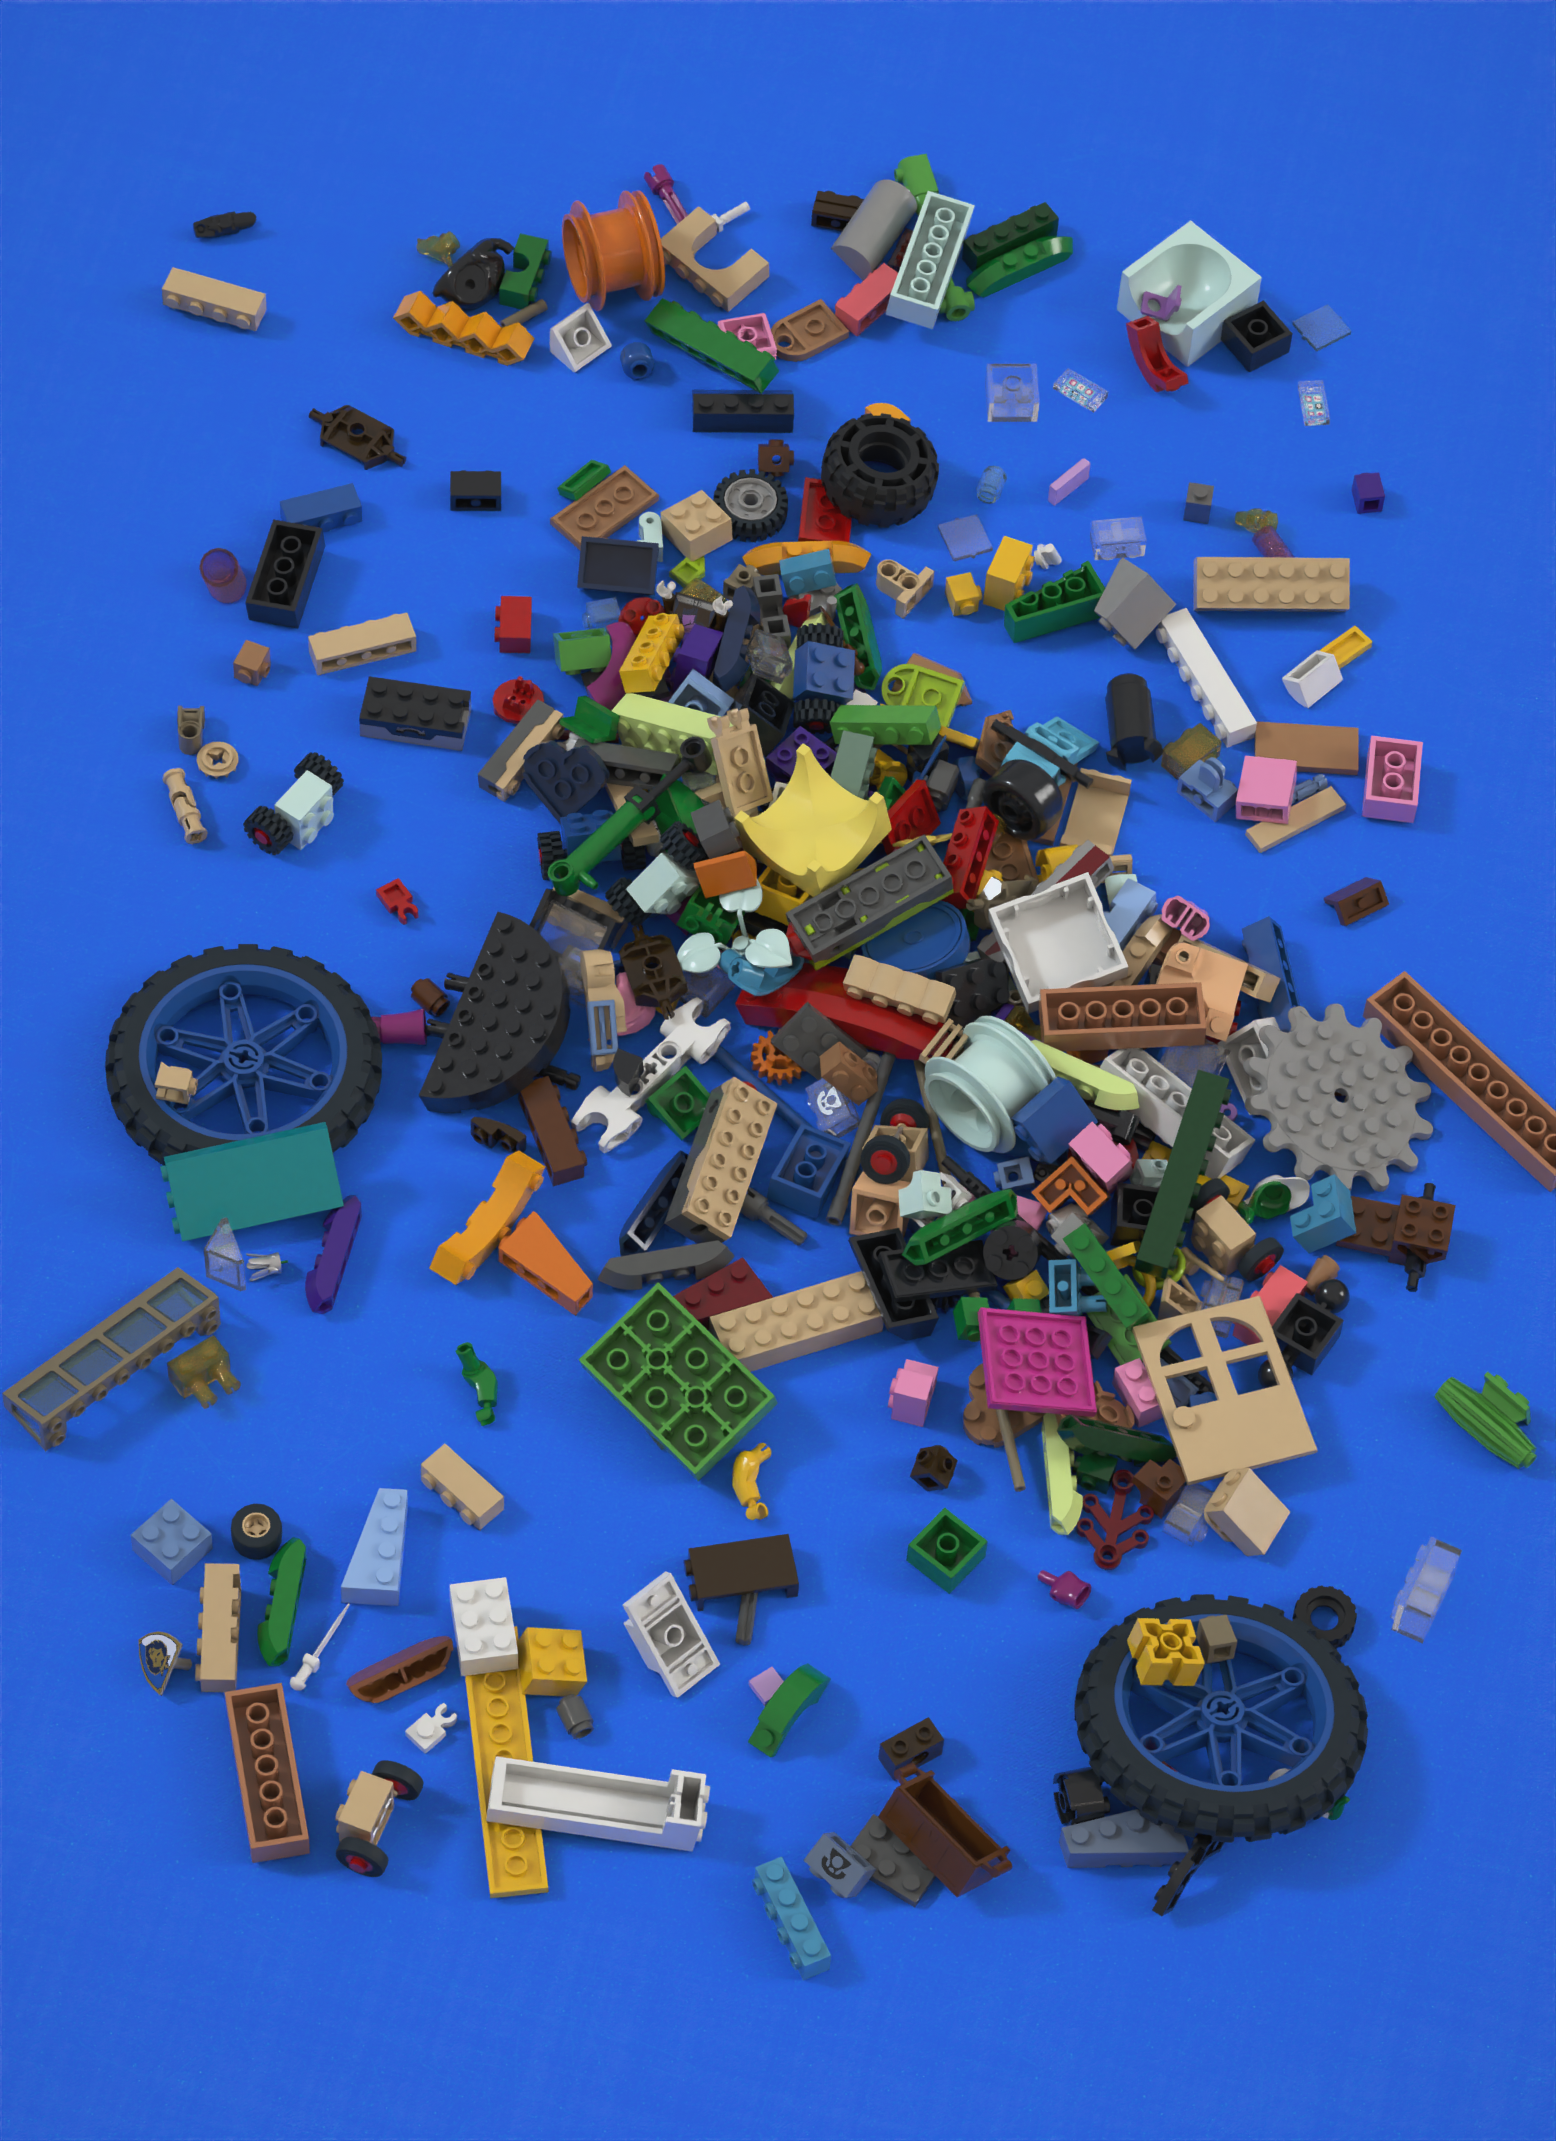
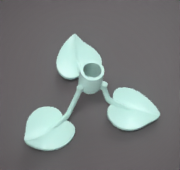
M758 879L757 886L719 896L723 909L728 912L737 911L742 936L735 938L732 948H729L722 943L715 944L714 937L710 933L692 935L682 944L677 954L682 971L705 973L713 970L720 962L721 953L719 949L724 951L734 949L744 956L748 962L757 967L781 968L792 965L789 941L782 931L778 929L763 930L757 935L756 940L750 939L747 935L742 912H754L762 902L763 891Z

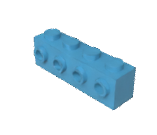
M782 1856L755 1867V1877L752 1879L754 1890L758 1896L761 1895L765 1903L766 1914L771 1921H774L777 1927L778 1938L782 1945H786L790 1953L789 1959L794 1970L799 1971L803 1981L830 1970L831 1954Z

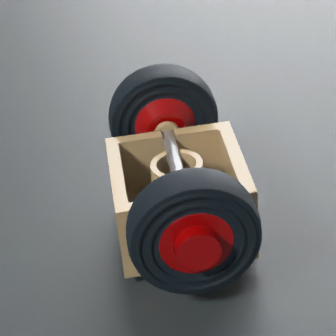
M902 1098L894 1100L886 1106L881 1115L880 1125L874 1126L862 1148L861 1166L863 1172L870 1179L882 1184H891L899 1180L911 1183L913 1172L923 1170L929 1159V1117L922 1105L914 1100Z
M1212 1179L1201 1186L1197 1200L1192 1199L1189 1206L1194 1208L1191 1217L1194 1221L1191 1235L1192 1244L1197 1251L1204 1253L1209 1259L1212 1268L1220 1271L1225 1277L1238 1269L1246 1280H1256L1277 1264L1283 1255L1284 1249L1273 1237L1266 1238L1254 1245L1256 1233L1226 1201L1230 1194V1189L1221 1179Z
M383 1760L376 1764L372 1774L361 1771L357 1780L352 1779L347 1790L349 1798L345 1805L341 1804L335 1817V1820L338 1821L336 1832L339 1833L336 1858L340 1863L364 1876L379 1877L384 1873L389 1859L377 1847V1844L394 1809V1797L403 1800H415L420 1795L424 1782L419 1774L403 1764Z

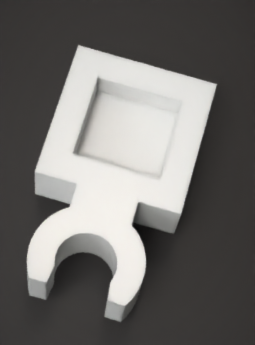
M445 1703L437 1707L434 1717L431 1718L425 1713L405 1731V1736L424 1754L446 1737V1731L443 1728L452 1727L457 1722V1715L455 1713L449 1718L442 1717V1714L447 1711Z

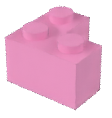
M906 1359L904 1369L898 1368L896 1378H893L889 1391L891 1395L888 1402V1408H892L891 1419L920 1427L924 1426L937 1382L939 1367Z

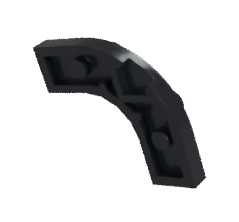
M1197 1834L1191 1844L1193 1847L1182 1861H1176L1170 1868L1167 1875L1171 1878L1166 1886L1162 1885L1154 1897L1157 1902L1152 1910L1161 1917L1171 1912L1196 1870L1206 1859L1218 1853L1225 1842L1211 1841V1836Z

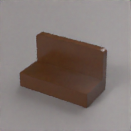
M1365 877L1324 897L1326 904L1335 906L1340 924L1344 926L1389 905L1382 881Z

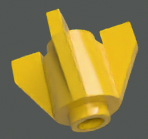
M877 749L873 777H870L869 780L870 786L876 785L877 790H879L884 777L891 776L903 787L908 777L905 765L893 760L880 749Z

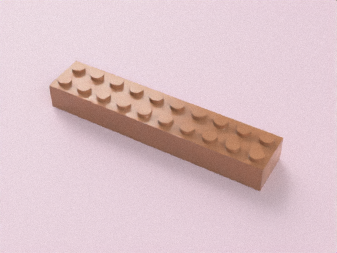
M1406 971L1366 1000L1363 1017L1365 1019H1379L1382 1023L1381 1034L1396 1048L1399 1046L1410 1047L1413 1051L1411 1062L1549 1192L1556 1188V1111Z

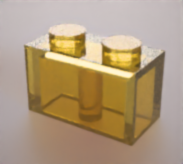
M1199 723L1193 728L1186 729L1181 738L1174 743H1168L1164 747L1161 766L1179 780V777L1199 759L1204 763L1210 757L1217 759L1220 755L1222 741Z

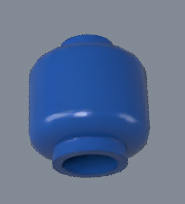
M641 342L630 343L621 351V364L624 373L628 377L642 379L651 374L654 369V360L651 350L646 344Z

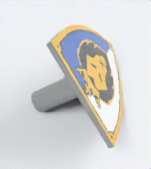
M157 1631L148 1633L138 1640L139 1657L147 1682L162 1696L173 1668L190 1670L192 1662L190 1659L178 1657L183 1644L169 1633Z

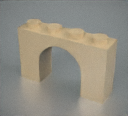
M698 206L661 238L664 264H669L681 278L689 280L698 292H704L717 307H722L729 312L770 277L769 262L751 248L734 264L724 269H708L697 263L694 259L697 251L717 235L716 220Z

